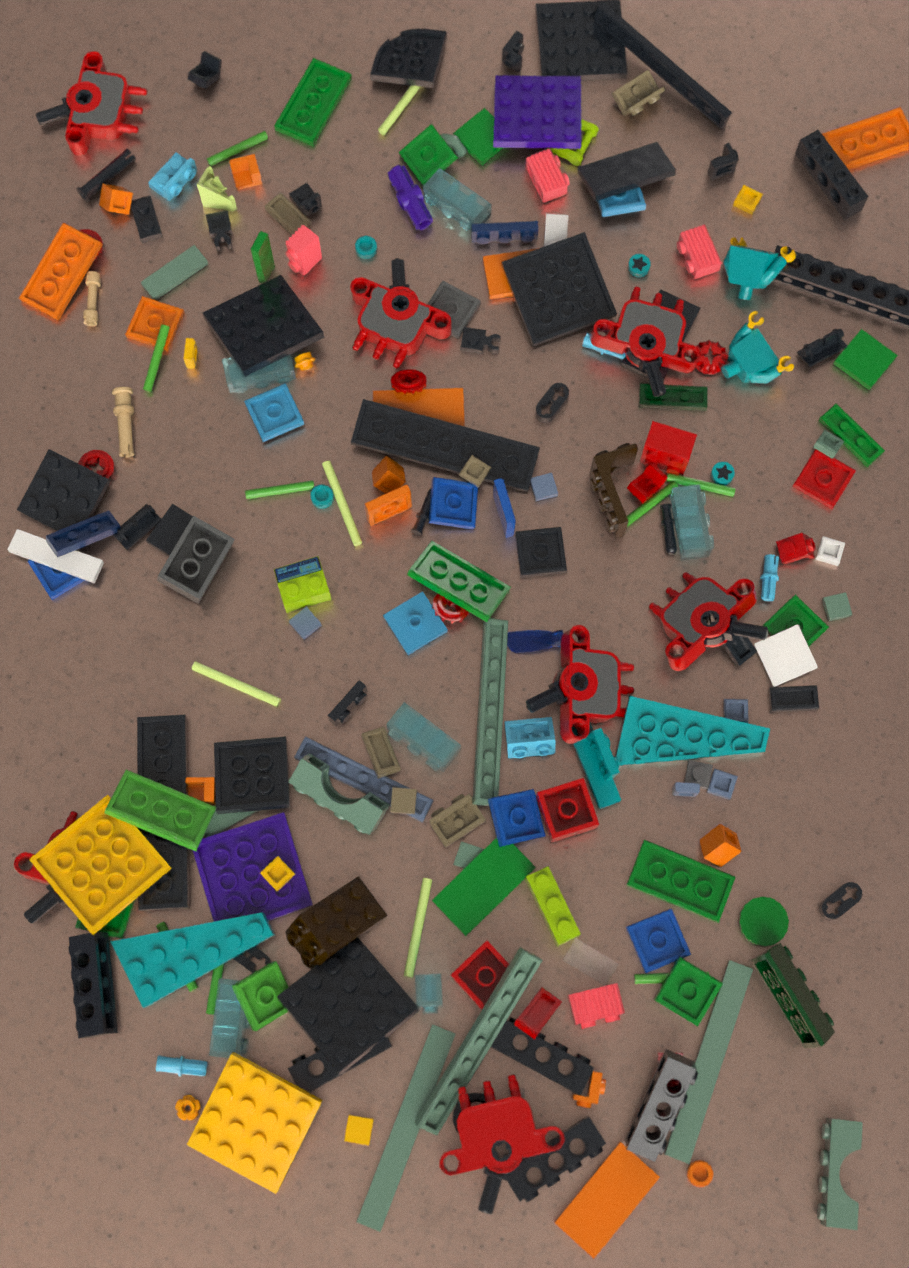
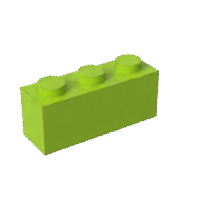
M549 866L526 876L527 886L556 947L579 937L581 933Z

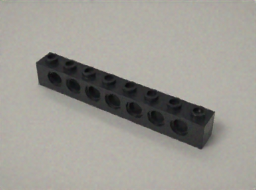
M776 246L774 253H779L778 256H781L780 250L782 246ZM787 247V254H790L792 249L790 247ZM796 251L795 259L792 262H787L773 280L909 328V290L900 288L894 283H886L874 276H866L857 273L853 269H845L835 265L833 262L822 261L810 254H802ZM789 265H793V266H795L797 269H793V268L789 267ZM810 272L817 274V276L811 275ZM831 280H836L838 284L833 283ZM852 287H856V288H858L860 291H856V290H854ZM874 294L879 295L881 298H876ZM895 302L901 303L902 306L897 305Z

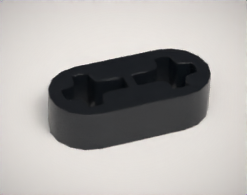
M553 384L538 402L535 415L539 421L543 423L551 422L566 404L569 398V389L565 384ZM555 392H563L562 396H558L556 400H553ZM551 405L549 413L541 414L542 409L545 410Z
M847 882L841 885L820 903L819 911L821 916L827 920H835L841 917L861 900V887L854 882ZM845 888L848 890L853 888L855 890L853 894L855 899L848 898L845 901L842 899L847 893ZM838 901L840 905L835 908L836 914L833 912L828 914L826 911L828 909L827 903L832 905Z
M257 947L247 950L250 953L248 958L242 954L233 958L252 973L257 968V965L251 961L253 957L260 961L265 958V965L272 962L269 956Z

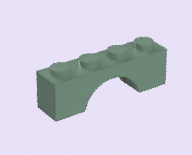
M311 753L301 758L289 780L294 789L299 793L312 797L319 806L329 808L339 819L349 821L359 832L370 835L378 827L390 805L371 792L360 798L342 796L334 789L330 782V766Z
M826 1118V1123L822 1125V1139H825V1150H821L820 1164L824 1166L823 1176L819 1178V1192H822V1203L818 1204L817 1217L821 1220V1225L858 1230L859 1203L851 1199L843 1190L839 1172L843 1160L850 1153L862 1147L863 1122Z

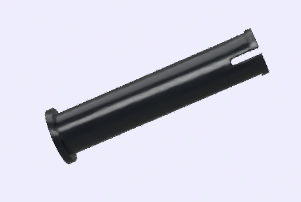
M126 148L81 188L77 187L80 196L86 202H89L90 198L102 188V184H107L136 160L134 155L125 159L132 152Z

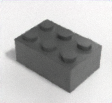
M193 516L160 571L157 581L199 604L233 546L235 539Z

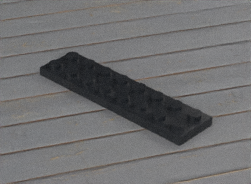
M365 399L362 401L351 439V444L458 474L471 455L491 467L483 481L494 483V480L502 478L505 487L527 493L540 447Z
M186 715L137 717V774L188 795V785L185 783V778H187ZM138 828L171 867L166 874L138 897V910L151 911L189 908L188 848Z

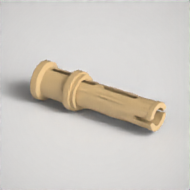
M117 387L112 390V394L115 396L113 412L117 416L119 456L124 457L125 454L127 458L134 456L131 415L134 413V407L131 406L133 390L130 387Z

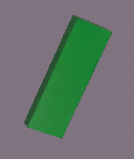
M260 231L251 247V253L258 281L265 283L270 278L275 268L269 236L267 233Z
M837 403L819 418V421L833 435L844 441L843 445L866 467L870 466L884 453L885 450Z

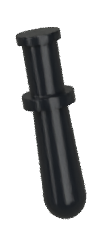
M431 488L427 492L420 512L416 514L417 520L411 529V532L415 535L421 536L425 523L429 522Z
M662 504L660 505L663 517L661 525L664 526L665 550L669 555H673L677 551L673 528L675 520L672 519L671 514L672 505Z

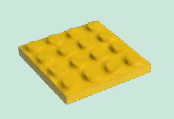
M106 795L29 859L92 935L98 932L171 869L136 826L105 814V809L111 799L109 795Z
M233 1052L187 1145L276 1194L323 1100Z

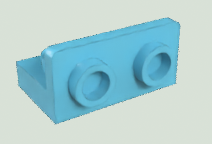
M176 152L148 182L149 187L170 201L174 196L179 195L182 187L188 181L195 177L197 168L194 159L189 158L187 160Z
M552 717L504 721L508 758L520 759L555 754V733Z

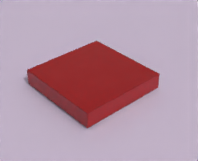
M815 449L792 487L833 509L856 470Z

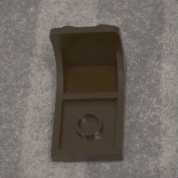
M625 443L616 450L610 452L608 450L601 451L593 457L591 465L590 486L593 492L597 491L599 509L601 512H605L607 529L609 533L613 532L615 539L625 535L629 521L611 474L617 469L635 462L638 451L637 444L630 445V443Z
M358 876L299 914L285 931L288 943L295 947L300 954L303 964L312 969L316 965L320 966L333 954L384 920L388 915Z

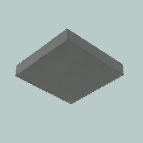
M442 280L428 305L449 314L452 325L451 335L459 339L464 327H467L481 305V300ZM439 322L437 327L443 328L447 324Z

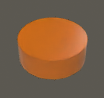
M695 1160L688 1165L686 1175L689 1182L694 1186L705 1187L713 1179V1170L707 1162Z

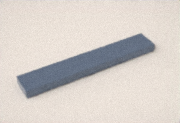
M306 736L294 756V759L300 761L301 758L311 753L330 766V777L364 794L371 792L388 803L390 807L392 788H408L386 776L378 779L374 770ZM417 792L415 815H406L423 823L434 800Z

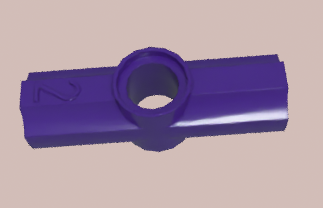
M405 165L392 167L388 172V178L396 191L400 207L403 211L407 212L416 230L428 228L433 223V218L424 203L420 187L414 184Z

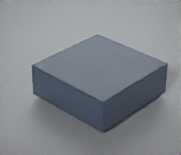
M552 473L532 477L530 484L536 502L558 496Z
M307 606L288 621L303 640L322 626Z
M724 699L723 718L749 723L748 699Z
M714 768L707 793L730 800L738 776Z
M675 782L672 786V795L696 797L700 792V784Z

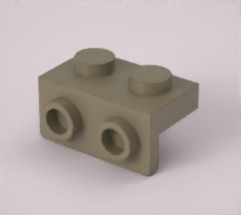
M647 70L611 94L623 116L629 113L634 116L644 109L643 104L648 102L651 105L661 99L659 94L664 92L665 89L664 87L658 88L650 71Z
M470 793L466 796L464 794L457 796L451 801L453 805L445 810L441 807L431 814L432 818L429 820V824L445 848L486 822L478 807L472 804L473 797Z

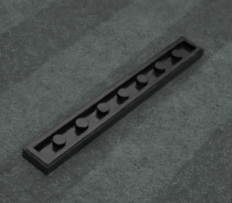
M601 2L598 5L594 20L719 128L722 129L727 124L732 112L607 4Z

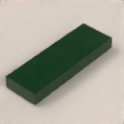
M640 383L639 408L707 410L708 387L665 385L666 394L656 397L653 396L650 384Z

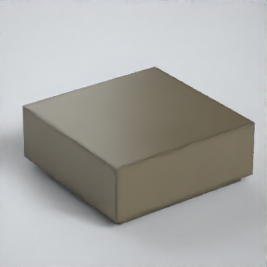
M471 455L459 476L479 488L491 467Z
M393 787L390 812L415 815L417 789Z

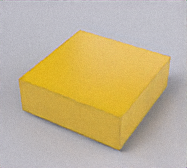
M743 184L733 202V206L752 215L763 194Z
M186 338L183 359L187 368L195 369L198 347L194 338Z
M279 856L260 872L277 892L295 876V873Z
M348 1115L344 1141L370 1145L374 1119Z

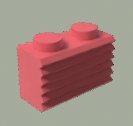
M549 148L543 152L528 156L525 165L526 171L542 203L566 195L567 188L570 185L567 174L562 173L560 170L561 164L558 156H553Z
M704 224L680 233L677 249L685 257L686 270L688 273H692L694 279L720 270L721 259Z
M301 225V228H298V231H295V234H292V237L286 240V255L289 258L288 266L295 273L300 272L305 276L322 258L319 237L305 225Z
M618 983L568 995L574 1025L580 1024L581 1029L596 1026L595 1021L604 1018L606 1023L621 1020L619 1015L625 1013Z

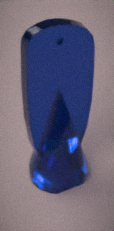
M545 630L508 632L507 645L513 653L518 654L542 651L554 646L561 647L563 630L554 632Z

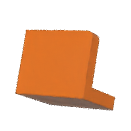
M255 154L229 160L237 190L262 184Z
M102 184L99 206L110 212L129 215L133 193L124 187Z
M385 456L372 470L373 486L385 494L402 487L406 482L403 466L388 456Z
M215 777L185 778L189 796L210 805H216Z
M722 824L716 826L700 839L703 857L719 867H722L742 852L737 833Z

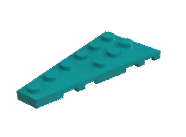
M629 696L615 757L619 762V766L760 753L766 750L770 728Z
M257 913L110 942L142 1008H147L269 939L275 933L265 914Z

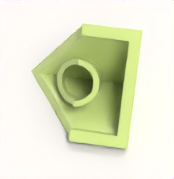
M211 166L206 168L197 183L203 207L233 212L237 210L234 197L226 194L227 188L222 185L218 176H214Z

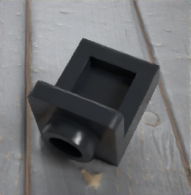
M206 51L202 52L200 64L188 72V80L199 87L208 88L220 78L222 60Z

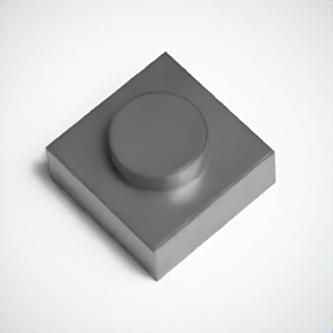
M689 760L684 783L700 784V789L707 790L713 765Z

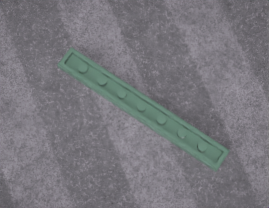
M490 618L488 622L483 620L472 804L489 806L488 799L499 796L508 621Z
M522 947L518 949L414 1123L417 1127L436 1136L438 1135L459 1100L458 1088L467 1087L543 961L540 957Z
M731 960L727 963L721 981L723 985L717 993L694 1062L698 1076L693 1086L689 1085L686 1092L688 1097L684 1108H679L676 1116L677 1123L670 1134L664 1152L667 1156L688 1164L690 1163L753 972L752 968Z
M432 1024L357 1223L381 1232L420 1129L414 1122L437 1085L456 1035L455 1033Z

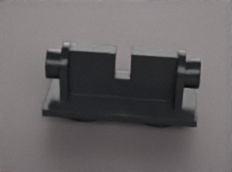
M835 328L832 332L823 336L822 339L819 338L810 344H805L801 350L797 351V354L811 367L848 347L842 340L844 332L842 329L837 330Z
M145 504L121 525V530L117 529V533L113 536L129 550L154 528L161 518L155 513L156 511L151 505Z

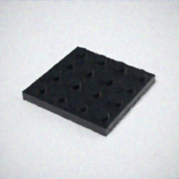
M620 0L536 4L541 76H581V81L627 78L625 46L594 20L597 7L601 2L607 4L622 17Z
M585 232L501 262L503 272L533 347L594 325L598 320H607L617 315Z
M282 275L202 312L205 321L244 377L324 338L322 329Z
M358 937L333 954L320 966L316 965L277 996L280 1004L339 1075L343 1074L419 1012V1007Z

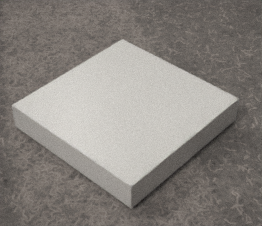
M795 625L754 644L774 687L818 668L799 625Z

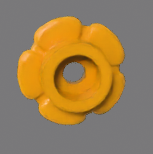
M307 352L294 358L296 363L294 366L304 371L312 368L313 362L316 359L312 357L311 352Z
M192 1095L183 1096L175 1105L177 1116L181 1120H194L201 1108L199 1100L194 1099ZM189 1105L190 1110H186L185 1107Z

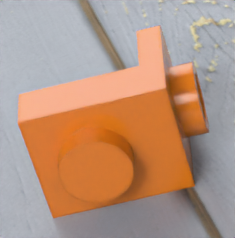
M592 1071L587 1097L572 1094L571 1099L577 1100L576 1106L591 1108L592 1103L598 1104L599 1094L604 1095L606 1079H602L603 1073Z

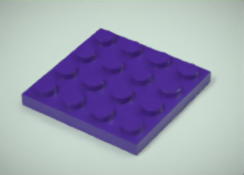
M495 75L493 147L581 149V76Z
M284 812L203 838L197 851H193L213 922L257 913H264L267 920L270 921L313 906ZM277 856L295 873V876L278 892L260 874Z

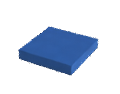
M433 477L429 523L473 530L476 524L478 487L470 482Z
M501 478L494 480L493 498L505 538L514 535L516 519L504 480Z
M28 560L29 565L52 600L85 581L84 579Z
M534 789L488 799L499 847L546 836Z
M672 908L626 926L645 974L675 962L679 956L685 958L691 955Z

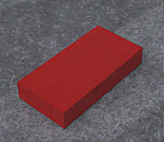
M541 987L517 1018L514 1025L535 1040L559 1008L562 1001Z

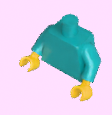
M736 237L730 239L731 246L723 264L729 283L740 285L738 298L751 300L753 288H766L781 272L787 262H792L795 259L796 254L794 249L790 254H787L788 248L783 246L780 250L781 256H778L779 253L746 247L747 244L743 237H741L739 243Z
M757 311L750 313L749 323H745L737 331L729 345V363L721 367L722 373L727 379L737 374L743 383L767 384L780 376L783 370L789 372L794 369V364H789L785 367V362L791 359L789 356H782L779 360L759 329L754 330V326H760L764 322L763 317L758 322H754V317L758 314Z

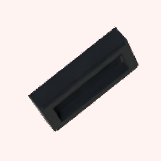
M817 685L770 687L768 689L770 712L811 711L819 709Z

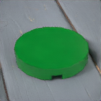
M762 896L750 900L743 906L739 913V927L747 941L756 946L766 947L775 945L784 938L788 931L789 919L781 903L773 898Z

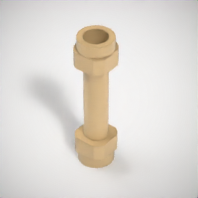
M90 271L87 272L85 282L88 286L87 310H84L83 318L85 325L96 326L98 321V312L96 311L97 288L100 287L101 280L100 273Z

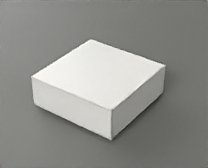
M822 536L815 560L838 566L845 542Z

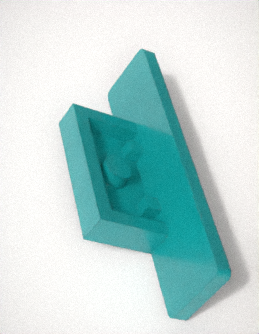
M589 723L588 736L574 743L573 746L598 808L602 809L621 801L613 780L620 773V767L617 758L612 755L610 750V740L607 734H604L602 728L593 730L591 723ZM572 726V732L574 735L577 736L578 732L576 728Z

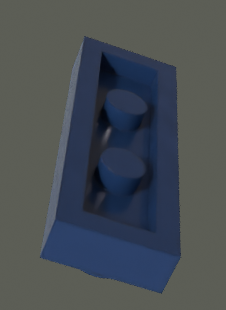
M538 221L472 224V243L487 244L489 242L509 243L511 241L530 242L538 240L539 226Z
M108 510L46 535V542L58 558L116 534V530H121V526Z

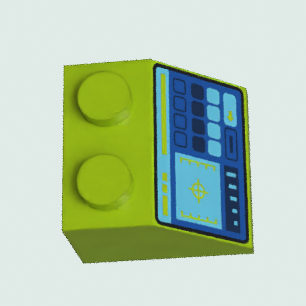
M318 556L274 569L286 613L332 600Z

